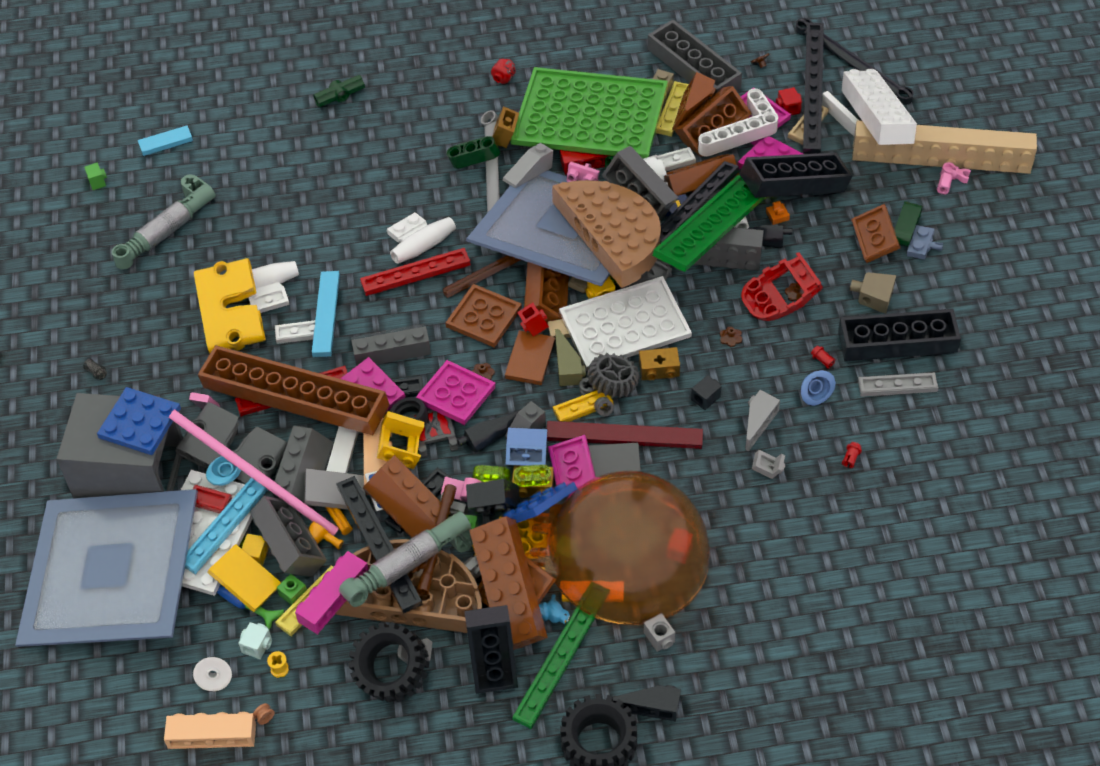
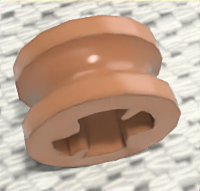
M267 703L260 705L253 712L254 718L257 719L260 725L269 722L275 714L274 710L270 709Z

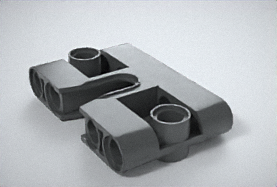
M208 402L198 417L192 422L229 448L234 441L239 426L237 422L239 417ZM256 427L233 452L271 478L275 475L276 468L283 458L287 442ZM189 432L186 433L175 450L181 457L206 470L216 458L221 456ZM265 464L271 465V467L268 469L263 468L262 466ZM241 470L234 482L246 484L251 477Z

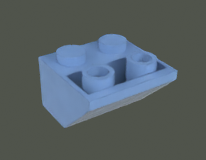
M508 428L506 467H546L547 429Z

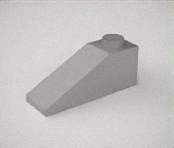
M542 143L528 149L503 177V181L517 188L551 169L553 150Z
M759 390L756 396L753 395L748 402L750 408L745 449L747 451H750L779 412L780 400L762 390Z

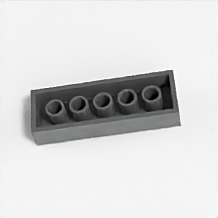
M675 20L669 21L648 35V50L689 83L695 73L698 72L715 80L713 96L723 87L733 86L736 91L741 88L742 73Z

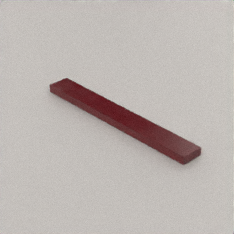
M547 421V441L564 442L585 435L588 443H638L639 446L702 449L703 429Z

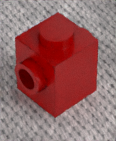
M795 87L778 91L776 104L791 115L800 114L802 97L800 93H797Z
M533 302L517 312L522 319L520 323L525 332L529 331L533 337L549 327L545 321L548 317L542 309L538 310Z

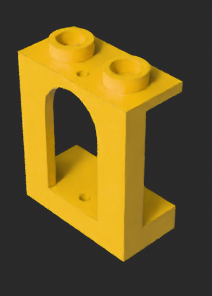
M387 411L381 423L377 458L389 461L395 455L406 467L414 469L421 458V455L418 454L420 434L424 429V422ZM390 432L408 437L407 451L389 446Z

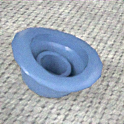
M823 370L815 371L806 376L801 386L803 401L811 406L819 405L826 401L835 390L836 382L834 376L830 372Z

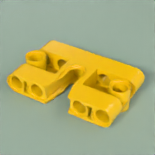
M249 258L229 263L220 261L213 267L194 271L209 353L212 352L215 345L238 351L243 349L245 345L266 340L261 313L257 305L226 308L230 303L239 302L257 293ZM227 270L225 274L220 275L222 271ZM240 337L238 341L232 342L234 338Z

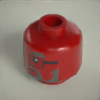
M499 59L491 69L493 79L497 83L502 84L508 83L516 73L515 64L510 59Z

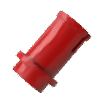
M817 345L811 351L812 358L819 360L827 369L832 367L836 361L835 358L824 351L823 346Z
M851 442L846 447L847 452L842 460V465L847 468L849 463V468L854 467L858 455L862 452L861 445L856 442Z

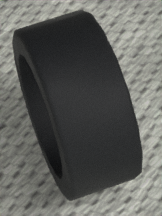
M409 397L401 399L390 410V412L399 415L409 411H419L418 415L412 419L424 422V426L428 422L426 406L418 398Z

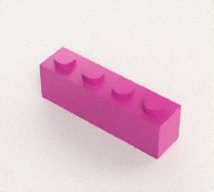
M349 551L344 556L339 557L332 570L325 573L319 585L313 587L306 600L297 606L295 614L298 623L318 635L347 601L339 592L342 582L352 577L359 578L360 575L369 570L367 562Z

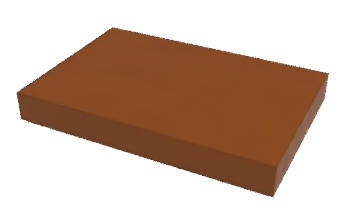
M885 204L851 219L866 263L900 249Z
M519 330L505 372V379L542 385L555 344V337L537 334L533 337L530 332Z

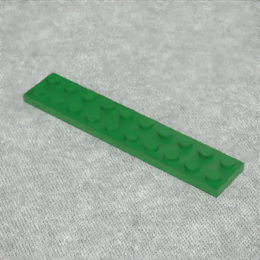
M739 174L654 249L652 256L676 267L678 270L686 272L766 197L755 198Z

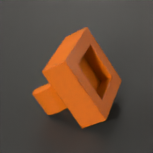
M780 201L773 202L772 206L766 207V214L772 225L790 219L787 209Z

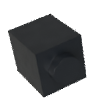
M707 375L692 388L691 400L706 410L721 397L722 386L716 379H712Z

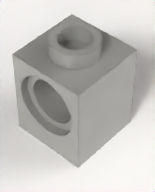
M662 613L644 622V634L657 652L661 649H668L675 642V631ZM660 632H661V633H664L665 635L659 636V635H657V633H660Z

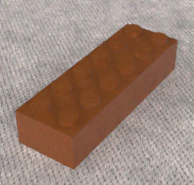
M505 516L469 530L489 607L508 606L513 649L516 650L548 638L516 520Z

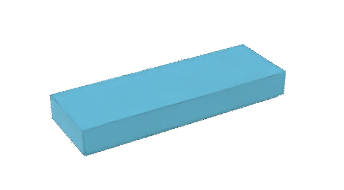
M187 125L140 139L138 143L143 156L191 142L193 139Z

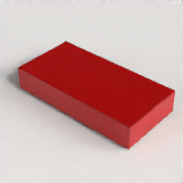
M194 485L193 489L198 491L195 507L221 513L232 500L231 494L199 485Z

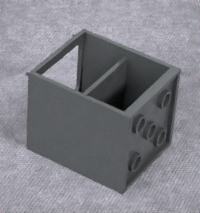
M77 393L56 459L73 499L164 492L158 475V467L164 446L178 447L182 441L183 436L179 425L173 421L154 454L149 455L98 438L97 432L120 396ZM178 453L175 456L166 491H174L182 460Z

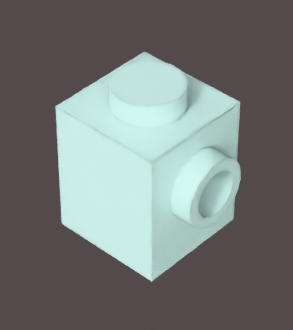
M251 622L242 631L239 641L243 654L260 660L265 650H268L272 644L269 629L263 624Z

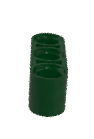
M486 136L451 146L446 154L453 167L459 169L495 159L499 156L500 150L494 138Z
M904 202L894 229L899 245L909 247L922 212V205Z

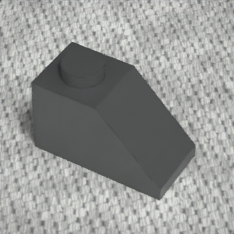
M530 401L517 413L510 428L542 429L546 425L545 411Z

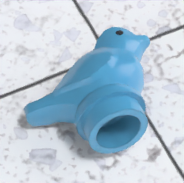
M552 594L551 600L547 603L542 602L539 604L544 621L550 620L552 623L561 622L565 624L570 620L569 612L563 609L560 603L556 601L555 594Z

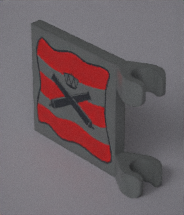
M434 410L427 411L428 422L419 437L418 451L421 458L428 456L426 444L447 439L450 450H458L451 419ZM418 413L409 416L410 418H414L416 415H418Z

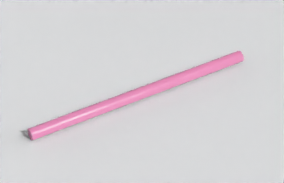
M175 409L168 418L309 520L318 523L333 536L339 529L337 526Z

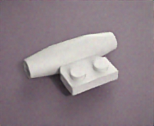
M413 213L387 228V234L399 243L390 251L391 258L395 263L399 264L421 255L441 243L456 229L454 221L447 217L427 225L426 220L417 213Z
M295 261L273 263L252 269L257 293L248 297L250 305H257L260 313L289 305L285 288L281 283L299 275Z

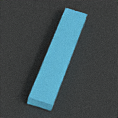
M339 271L321 272L312 345L313 357L332 356L340 280Z
M250 478L187 552L185 569L196 575L268 489L253 478Z

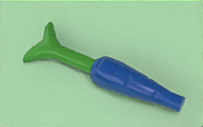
M220 584L217 593L237 608L249 609ZM259 607L254 613L263 617L265 626L270 629L272 622L278 619L284 613V610L270 611Z

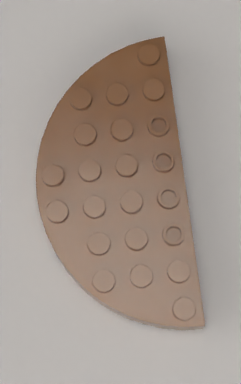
M581 180L561 182L552 186V203L621 288L638 281L643 273L650 271L657 260L652 255L654 249L660 245L661 227L655 209L646 199L628 188L609 183L608 181Z
M409 539L389 541L395 550L409 541ZM368 546L353 553L358 558L367 562L369 569L376 562ZM441 550L436 560L429 594L421 595L418 593L422 600L421 606L403 614L389 586H386L385 588H377L371 594L368 593L367 600L358 607H353L346 601L335 615L467 633L464 611L482 609V602L478 585L468 568L456 556ZM420 569L419 572L412 573V571H409L407 573L416 590L423 569Z

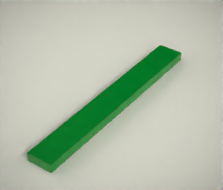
M591 581L570 620L567 622L514 713L513 721L530 729L533 728L606 601L610 589Z

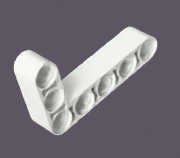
M754 88L747 93V107L751 111L752 117L701 134L698 139L699 154L706 157L775 134L778 127V115L763 92Z

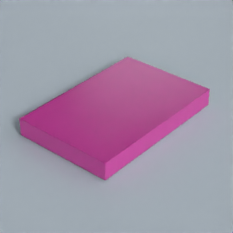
M585 435L548 446L556 486L563 482L566 485L574 482L577 490L571 494L598 486Z

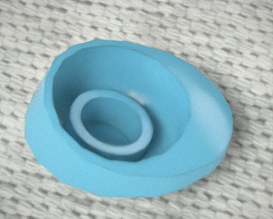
M220 456L208 466L206 478L211 484L222 486L234 481L239 476L241 470Z

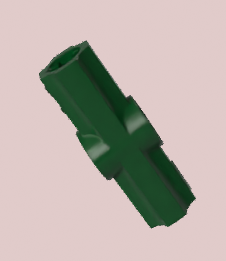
M360 74L343 82L334 80L330 83L329 88L313 94V99L318 108L334 101L344 102L349 98L350 94L364 89L365 84Z

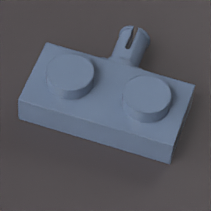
M916 225L907 250V256L925 260L930 249L942 251L943 243L933 242L934 228Z

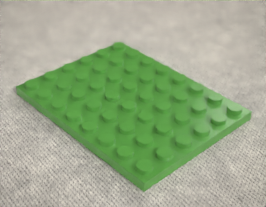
M534 67L519 111L516 127L510 140L511 145L534 147L542 143L550 149L615 156L617 152L631 146L643 159L647 158L651 152L668 88V81Z

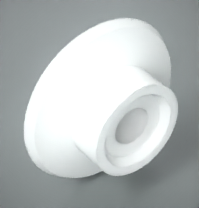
M208 657L196 664L193 677L196 684L202 689L219 691L230 683L232 671L224 660Z

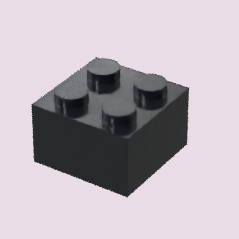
M499 479L466 484L468 509L475 511L476 514H483V516L489 517L494 516L495 512H502L504 514L511 509L515 510L518 508L516 505L520 503L519 485L513 482Z

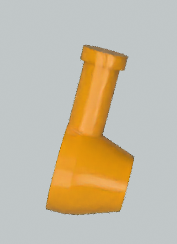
M312 522L308 528L317 544L324 539L339 550L344 543L343 540L336 538L316 522Z

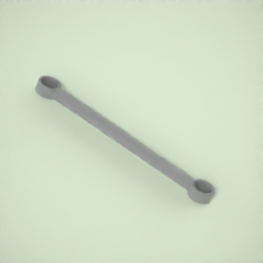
M491 110L484 113L481 117L485 137L492 136L499 117ZM498 157L486 161L487 213L500 199Z

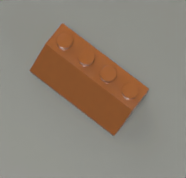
M733 86L723 87L674 130L686 146L702 157L698 152V139L701 134L747 119L752 113Z
M721 154L667 172V175L664 176V182H668V187L677 196L686 194L689 191L693 193L724 161L737 165L734 154Z
M528 262L524 308L533 302L537 309H542L548 317L545 320L546 323H548L547 321L562 319L559 309L567 306L569 275Z
M394 455L363 486V489L413 538L424 530H431L435 527L441 502Z

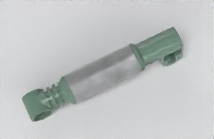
M195 175L184 176L181 179V185L185 198L174 202L170 207L136 231L133 238L128 242L116 245L112 249L115 266L123 270L130 268L135 257L137 258L144 251L148 252L188 222L195 212L216 197L211 186Z
M458 511L431 530H424L373 563L370 569L363 573V575H360L359 578L352 577L342 582L339 588L340 594L351 606L358 607L367 600L368 593L371 594L377 588H385L436 555L441 551V547L447 543H450L460 553L467 551L473 545L469 531L471 530L469 520L463 512Z

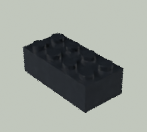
M503 605L464 611L476 694L518 688L508 606Z

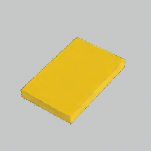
M237 544L227 551L207 572L253 612L281 584L277 578Z

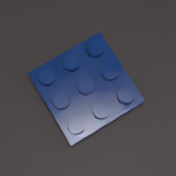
M126 387L97 432L98 438L153 455L173 422L168 418L174 409L179 412L181 409L180 404Z
M563 482L554 488H547L542 493L541 491L536 492L530 496L531 499L529 501L525 500L517 504L518 508L505 512L503 516L515 519L517 523L536 517L577 490L574 482L567 485Z

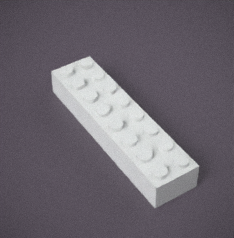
M851 69L844 71L841 91L879 145L914 144L917 123L878 71L874 69H867L866 71Z

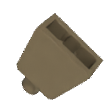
M868 272L865 274L863 282L852 280L850 291L860 293L858 300L860 304L886 314L893 293L896 275Z

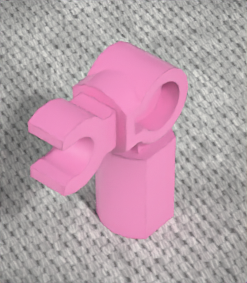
M945 163L940 172L941 176L937 187L938 193L948 194L952 179H958L962 183H967L971 170L958 169L959 167H956L953 163Z

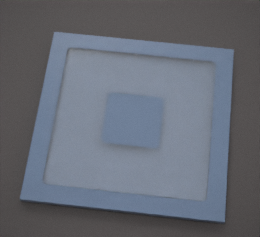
M548 170L517 188L510 185L466 238L467 242L590 282L594 285L602 286L610 275L552 203V186L561 182H567V176Z
M197 489L47 501L15 645L17 647L173 638L198 493Z

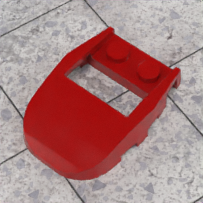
M800 252L796 253L797 257L787 261L785 258L779 261L778 265L771 268L768 266L763 269V273L757 278L753 277L743 287L741 293L742 301L754 317L763 321H773L802 308L823 288L821 282ZM788 271L804 292L800 299L787 305L772 283Z

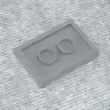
M306 469L304 503L313 506L348 509L337 489L336 483L355 476L365 494L363 489L364 475Z

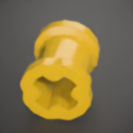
M279 651L271 653L267 659L268 665L271 668V674L276 678L285 677L289 672L285 654Z

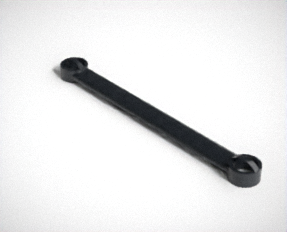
M808 18L798 19L795 31L799 35L805 36L807 28L799 26H807V23H812V21ZM823 35V47L856 70L866 71L867 69H874L878 71L827 35ZM878 71L902 105L910 104L913 101L914 92L911 88L900 86ZM900 94H907L908 97H902Z

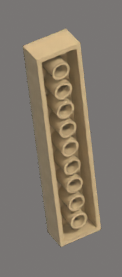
M857 120L852 160L943 167L945 163L949 162L962 169L1031 174L1037 151V136L1034 133L917 125L914 144L879 145L863 121Z

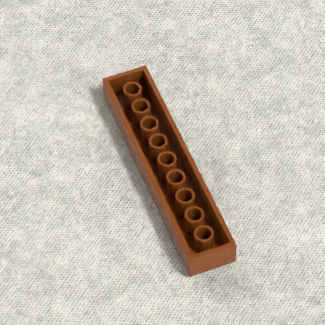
M215 345L198 373L203 388L372 436L390 405L385 391Z

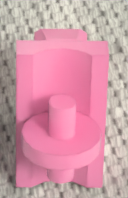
M570 162L567 182L577 180L598 181L600 171L591 168V164L588 163L583 166Z

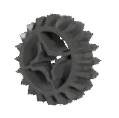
M607 352L605 355L599 354L598 357H594L588 368L587 378L589 379V384L592 385V389H598V394L604 393L605 397L607 395H611L612 398L614 396L621 398L623 395L627 397L629 393H633L639 382L638 367L634 366V362L629 361L628 357L623 358L622 354L620 356L615 355V353L609 355Z

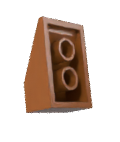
M698 72L695 73L683 93L672 130L709 100L708 97L713 96L715 92L713 87L714 79Z

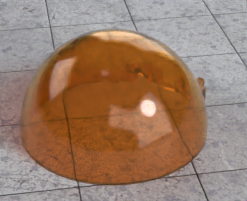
M633 470L602 474L577 488L563 504L551 506L549 513H541L533 517V520L538 522L532 526L533 532L548 534L547 548L534 547L530 550L531 556L538 557V559L533 558L531 560L556 578L554 583L571 603L595 618L623 625H642L661 613L665 618H668L690 604L706 580L709 568L710 547L703 519L696 506L682 490L657 475Z

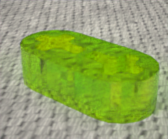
M477 465L473 469L472 478L478 479L481 482L499 479L509 481L511 472L505 467Z
M530 465L516 468L513 476L515 484L526 487L548 484L551 481L552 473L547 465ZM540 473H544L545 477H541ZM521 474H524V476H525L524 479H521V477H520Z

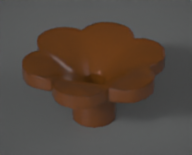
M769 53L750 62L759 63L760 68L767 66L765 59L769 56Z
M791 283L785 289V294L788 295V300L797 301L804 293L798 283Z
M727 327L726 330L720 331V342L727 344L729 347H734L742 342V332L739 329Z
M488 363L476 364L474 370H472V372L489 380L495 374V370Z

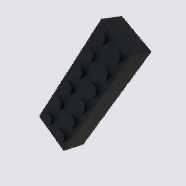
M837 153L746 157L739 173L755 198L845 192L853 177Z
M954 309L840 317L838 328L844 361L958 353L961 341Z

